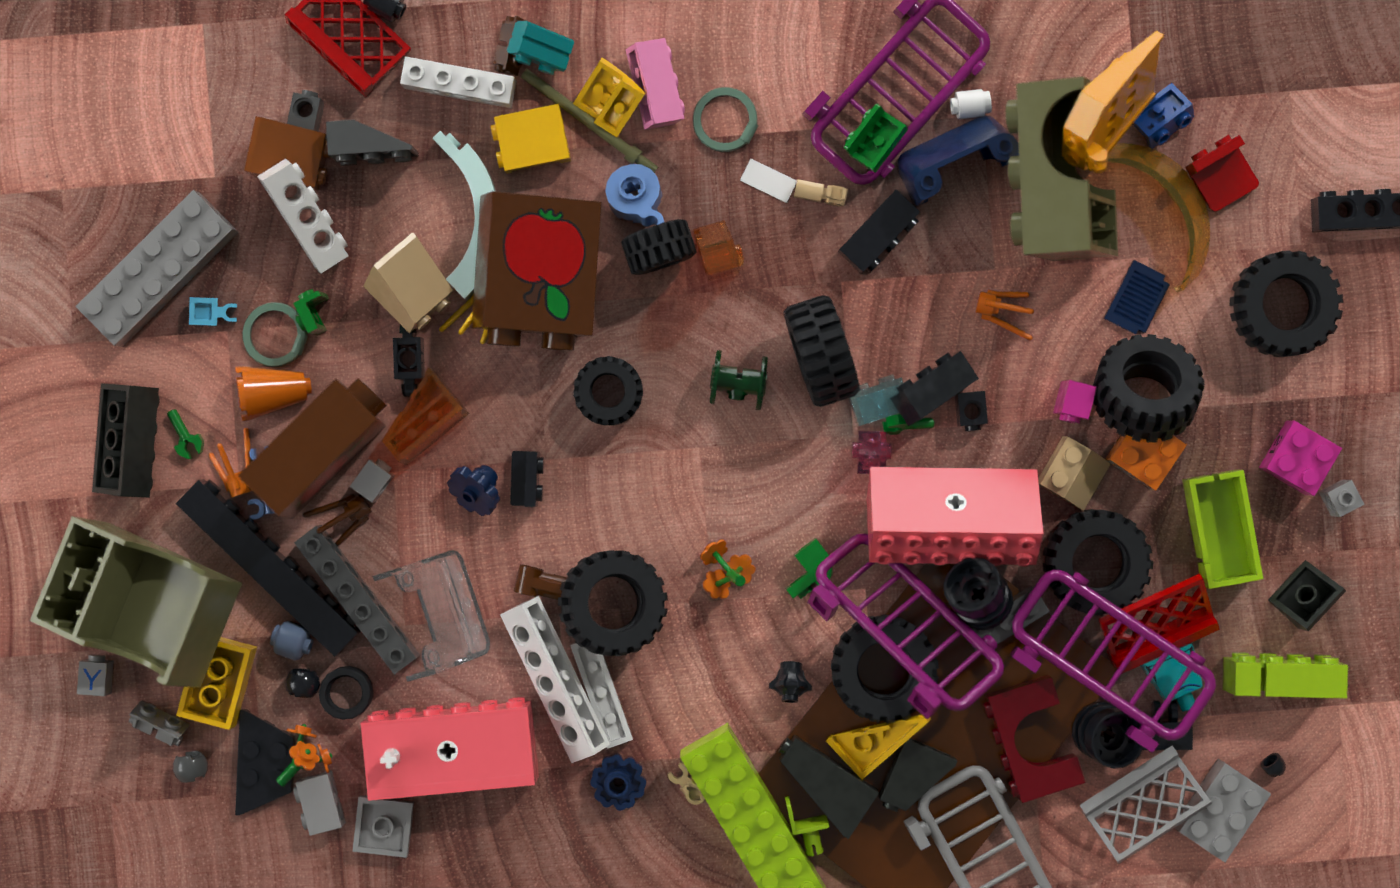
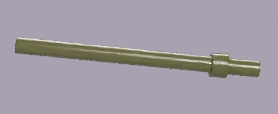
M529 69L524 71L521 76L522 79L554 103L559 104L562 109L624 154V159L631 164L636 163L650 168L654 173L659 167L643 156V151L635 145L631 147L621 138L613 136L596 125L593 117L575 106L573 102Z

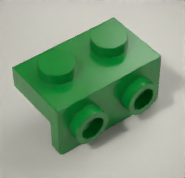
M876 103L872 109L866 111L862 118V123L856 131L848 135L844 149L850 157L876 173L908 131V128L905 124L885 112Z
M310 289L298 295L299 300L293 304L299 314L295 318L301 330H306L309 334L317 336L326 332L325 325L315 306L329 300L327 294L320 291L314 292L313 289Z

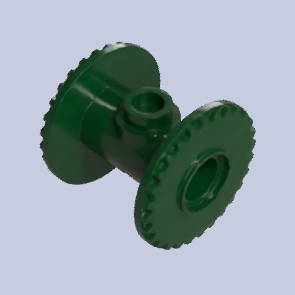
M717 350L710 382V403L715 404L716 390L726 391L728 398L733 400H744L745 396L750 394L757 395L755 410H761L766 390L768 357H762L760 370L743 368L742 373H737L738 367L720 365L722 350Z

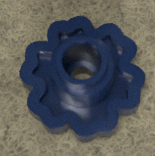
M481 465L473 471L466 466L457 467L447 481L449 492L457 497L458 504L469 512H474L475 510L481 516L490 515L500 501L498 490L495 488L498 476L489 466Z
M618 753L604 757L602 766H596L593 769L590 781L591 786L596 788L595 799L604 807H610L614 804V807L619 811L633 807L635 798H641L644 795L647 782L646 778L641 775L642 765L636 762L634 757L629 756L623 759ZM614 778H621L624 780V783L617 786L613 780Z

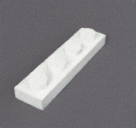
M576 643L571 644L570 646L590 703L610 743L606 748L608 749L633 740L604 655L589 652L588 649L580 647Z

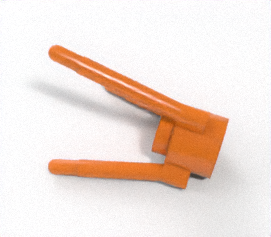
M989 289L987 292H980L976 313L982 314L981 319L991 321L1027 340L1033 339L1030 334L992 315H998L1000 308L1033 314L1034 310L1031 308L1002 303L1000 299L1029 297L1028 292H1003Z
M244 428L245 465L247 467L252 461L249 454L251 449L249 429ZM221 443L217 444L228 476H226L213 453H209V458L223 481L226 492L229 491L232 498L252 491L238 477L242 471L234 473Z

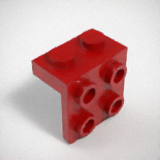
M1230 135L1225 136L1215 142L1216 149L1209 153L1206 149H1203L1191 157L1192 163L1185 166L1209 209L1213 212L1219 211L1259 186L1258 179L1239 147L1245 144L1240 135L1233 139Z

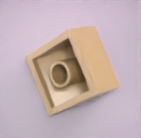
M1062 436L1039 476L1038 483L1040 487L1084 511L1111 463L1072 438Z

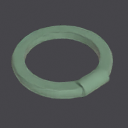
M721 87L709 91L698 101L693 112V127L697 137L705 146L719 152L735 151L749 144L758 128L757 111L752 100L745 93L735 88ZM721 96H730L738 99L744 104L749 114V122L739 139L730 143H720L712 140L706 135L701 124V116L705 106L711 100Z
M271 302L257 307L250 313L243 326L242 338L244 347L252 359L264 366L281 367L293 362L299 355H302L308 336L307 331H302L295 318L299 314L294 308L283 303ZM270 311H281L289 315L296 324L298 333L292 350L287 355L276 359L261 355L255 349L251 338L255 321L261 315Z

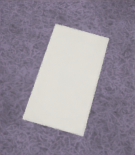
M750 159L740 181L786 203L797 183V180L753 159Z

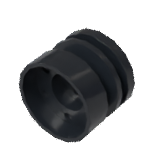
M976 557L974 559H964L954 565L947 573L943 584L944 595L957 615L970 628L977 630L995 628L1003 623L1011 613L1013 593L996 567L986 559Z
M1105 701L1093 702L1084 706L1076 715L1072 725V737L1075 746L1083 754L1098 763L1112 769L1124 768L1132 764L1140 756L1143 749L1142 745L1125 734L1131 724L1138 729L1141 724L1112 704Z

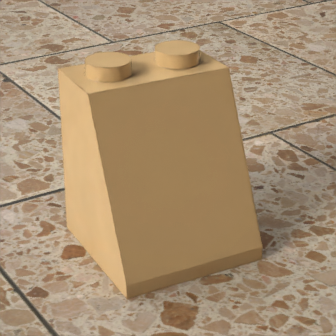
M413 232L373 265L363 285L408 333H411L416 327L419 330L424 328L431 321L430 315L435 311L441 313L451 303L448 299L453 292V289Z

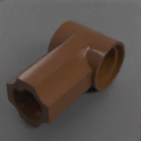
M520 564L513 591L528 596L537 597L539 595L558 600L562 594L560 587L567 577L546 573L543 569Z

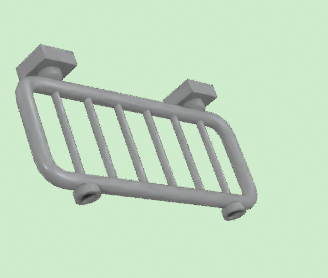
M972 765L934 785L918 801V811L922 821L918 822L913 816L903 821L920 850L931 845L927 839L931 835L959 888H971L963 873L964 871L1015 842L1025 861L979 888H990L1029 866L1038 883L1033 888H1052L1002 795L1007 792L1005 785L999 777L993 779L990 772L981 766ZM977 776L983 781L987 789L986 791L937 819L933 818L929 810V803L932 799L971 777ZM990 795L1000 814L947 843L937 824ZM1003 818L1012 838L960 867L950 848Z

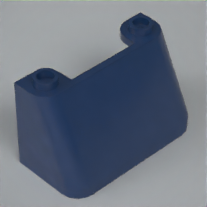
M985 115L905 151L897 160V170L913 205L918 207L927 203L928 198L937 194L941 189L942 179L938 168L979 150L983 161L988 159L996 160L1000 163L1001 167L1008 165L1011 156H1019L1018 141L996 119Z

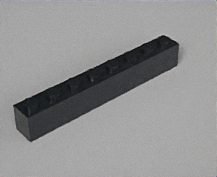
M205 479L198 480L179 499L176 505L334 657L339 655L361 632L348 613L345 615L338 608L340 604L330 594L325 596L318 589L320 584L312 576H304L298 570L300 565L291 556L285 557L278 551L281 548L279 544L271 537L266 539L259 532L261 528L251 518L246 520L239 513L241 508L233 500L228 499L226 501L219 494L221 489L210 479L208 481Z

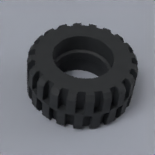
M1290 250L1272 253L1250 263L1251 266L1245 268L1239 274L1241 278L1234 283L1232 288L1235 291L1234 297H1230L1229 306L1234 308V313H1231L1230 316L1232 322H1237L1238 328L1235 330L1238 335H1244L1247 339L1245 343L1250 347L1258 348V352L1265 355L1271 354L1274 357L1297 356L1314 351L1317 346H1322L1328 341L1327 336L1334 334L1338 326L1335 322L1341 319L1343 312L1338 310L1339 304L1343 303V294L1338 295L1336 289L1340 287L1338 279L1333 280L1330 274L1333 271L1329 266L1323 267L1320 265L1321 260L1315 256L1308 257L1306 252H1291ZM1288 278L1294 280L1304 289L1308 298L1307 316L1299 327L1292 330L1278 329L1271 324L1264 313V293L1268 285L1277 279Z
M821 295L788 306L784 310L788 333L813 404L823 407L856 396L860 391L857 372L843 327L831 298Z
M1140 334L1131 336L1130 340L1123 338L1117 341L1116 345H1112L1106 350L1099 363L1093 386L1097 387L1093 403L1097 406L1096 411L1099 417H1105L1104 423L1109 428H1116L1117 434L1123 437L1125 435L1131 436L1134 441L1140 442L1141 439H1146L1147 442H1157L1159 438L1162 441L1172 439L1173 434L1175 436L1180 435L1187 426H1190L1203 396L1204 379L1200 365H1195V357L1191 353L1187 354L1185 352L1186 348L1181 344L1175 345L1171 343L1172 339L1166 337L1160 339L1152 334L1142 337ZM1135 377L1150 378L1162 384L1171 396L1164 399L1144 398L1134 393L1125 381Z
M1089 509L1069 515L1067 520H1062L1056 525V531L1054 533L1051 532L1047 539L1049 540L1047 548L1044 547L1045 563H1042L1044 572L1062 570L1073 576L1072 560L1078 545L1087 538L1103 536L1112 540L1119 547L1122 556L1121 570L1117 578L1108 586L1089 588L1120 609L1133 604L1132 601L1135 598L1140 599L1144 594L1142 591L1144 585H1149L1151 577L1148 574L1149 569H1153V561L1150 560L1149 555L1152 553L1151 546L1146 543V535L1136 527V523L1116 512ZM1053 581L1049 584V587L1053 589L1054 594L1060 600H1063L1071 589L1060 581ZM1075 592L1066 605L1086 614L1094 604ZM1100 608L1094 613L1096 616L1108 614Z
M610 550L591 554V556L581 559L577 562L578 565L569 570L566 581L562 582L560 587L562 594L558 598V606H561L559 616L561 622H564L566 625L565 631L576 640V644L595 654L624 656L641 650L642 646L650 644L655 639L653 637L654 634L660 632L663 627L661 623L662 618L667 616L668 609L664 608V603L668 601L667 592H663L662 589L664 585L663 579L656 575V569L652 564H647L644 562V558L639 555L630 554L628 551ZM618 577L627 581L632 586L636 595L637 607L634 617L626 626L619 629L601 627L593 620L589 612L588 600L590 592L594 585L604 578Z
M890 615L869 616L868 618L878 626ZM896 617L882 631L896 645H899L917 627L905 619ZM855 622L852 624V627L847 632L844 631L840 636L841 639L834 647L833 659L831 660L833 684L844 704L853 710L856 715L877 723L879 721L895 723V720L901 718L905 720L910 718V714L913 712H919L908 701L911 692L919 684L911 674H909L904 686L891 694H877L863 685L858 673L860 658L869 647L878 644V642L859 623ZM921 632L902 650L918 665L934 651V648L926 635ZM935 657L922 670L937 683V669H939L938 660Z

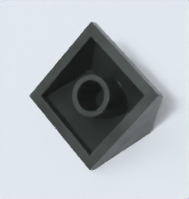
M1305 560L1268 600L1297 628L1309 631L1346 590Z

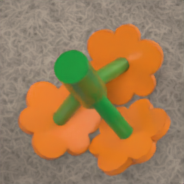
M723 539L708 544L700 555L705 565H709L711 562L713 564L719 562L726 572V577L725 573L720 569L706 573L703 588L706 592H710V596L713 599L727 598L729 596L728 588L730 587V581L741 587L751 581L752 574L756 571L755 566L751 564V557L747 554H743L740 557L734 554L730 557V561L726 563L722 557L728 548L726 547V541Z
M306 724L296 725L295 730L287 728L288 732L299 736L296 746H292L289 750V754L293 758L292 762L276 779L278 784L284 787L300 769L304 768L311 771L314 769L315 764L323 762L326 773H329L327 765L332 764V754L328 752V749L322 750L321 745L317 744L320 756L316 754L317 749L313 744H305L303 742L304 736L317 737V735L311 734L312 728L307 727Z

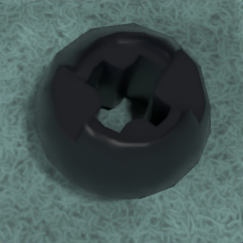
M292 669L285 680L286 691L290 696L295 695V697L300 698L314 697L320 686L319 675L315 671H310V669Z

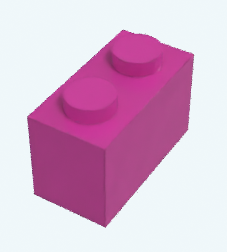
M1072 380L1061 381L1053 413L1060 415L1059 420L1073 424H1080V420L1089 419L1097 387Z

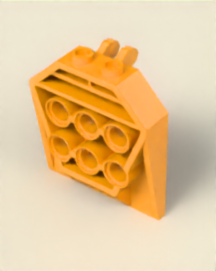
M1154 32L1132 51L1124 53L1119 58L1117 57L1107 69L1081 91L1063 128L1062 157L1070 165L1079 166L1084 170L1089 169L1094 171V173L1106 171L1109 152L1156 96L1154 85L1160 42L1164 38L1162 33Z

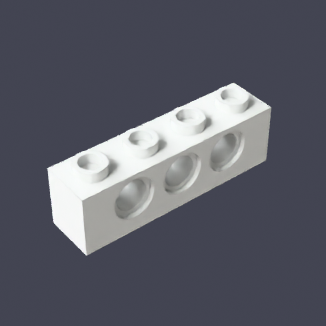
M406 56L400 81L404 89L512 108L517 83L514 76Z
M284 159L257 176L311 263L320 274L348 257L344 249L348 246L339 232L335 234L330 227L334 223L325 209L320 211L316 204L319 198L311 186L306 188L301 179L305 175L297 163L291 164L287 159ZM292 185L297 186L296 195L292 198H286V189ZM304 209H311V217L306 221H300V213ZM319 232H325V240L320 244H315V235Z

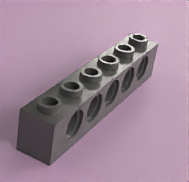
M322 525L315 526L295 541V545L395 675L420 656L419 652L325 530L318 534L316 530Z

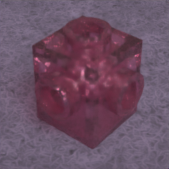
M858 431L857 442H852V458H857V474H870V467H886V460H891L892 446L891 443H886V432Z

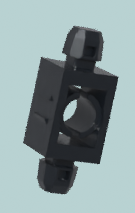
M400 324L399 333L402 334V338H393L394 379L404 380V384H401L404 397H416L419 385L416 384V379H425L424 338L414 337V333H417L416 328L411 333H408ZM401 346H417V350L409 348L416 356V360L410 366V369L417 368V372H402L401 367L408 370L409 367L404 365L402 360L408 348L401 349Z

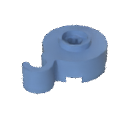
M629 164L620 167L611 174L606 184L605 193L610 209L617 218L632 220L633 223H640L645 227L664 223V218L657 209L663 196L658 177L650 168L640 164ZM638 191V195L633 196L630 192Z

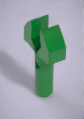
M176 409L170 410L167 416L180 438L178 445L174 447L177 454L187 459H193L187 450L188 442L195 445L198 454H202L204 440L201 434H190Z
M901 414L886 417V422H882L884 433L898 435L901 431L907 429H931L934 427V419L922 418L908 426Z

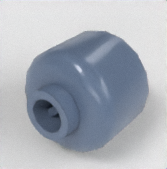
M285 621L281 625H276L270 639V645L273 646L274 653L294 661L301 659L304 654L308 655L314 642L310 638V633L302 625L291 621Z

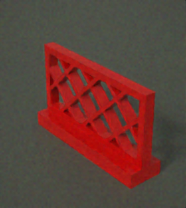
M302 0L295 8L291 7L284 14L286 23L365 98L373 91V87L411 51V48L374 12L368 10V7L361 0ZM309 4L321 5V18H309L302 11ZM324 5H340L341 18H324ZM344 5H356L360 9V18H344ZM363 13H365L369 18H363ZM315 23H321V29ZM324 23H341V37H329L324 33ZM344 23H360V37H344ZM363 23L376 24L380 28V37H364ZM383 32L386 33L389 37H383ZM335 42H341V48ZM344 42H360L361 56H349L344 52ZM364 42H380V56H364ZM383 42H395L402 50L395 56H383ZM355 61H361V67ZM364 61H380V71L373 78L364 71ZM383 61H389V62L384 66Z
M1200 573L1122 608L1123 611L1132 617H1135L1139 611L1147 610L1142 619H1135L1148 628L1153 629L1154 632L1178 648L1220 630L1219 624L1212 612L1204 579ZM1198 586L1192 597L1185 595L1188 589ZM1172 599L1167 608L1160 607L1164 600ZM1181 601L1187 602L1188 604L1182 612L1175 610ZM1196 605L1203 606L1202 608H1199L1192 612ZM1155 612L1163 614L1157 623L1150 622ZM1109 614L1098 619L1104 639L1111 630L1108 629V625L1117 621V619ZM1171 616L1177 617V619L1167 623ZM1124 624L1120 625L1107 644L1108 650L1106 651L1116 670H1118L1140 637L1136 632L1132 634L1125 633L1128 627ZM1120 639L1128 640L1120 645H1117ZM1145 639L1122 674L1160 657L1164 651Z

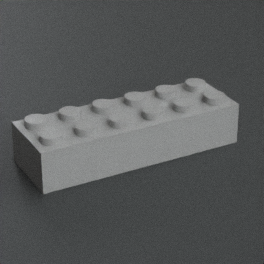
M192 190L75 307L114 346L123 347L239 232L201 193Z

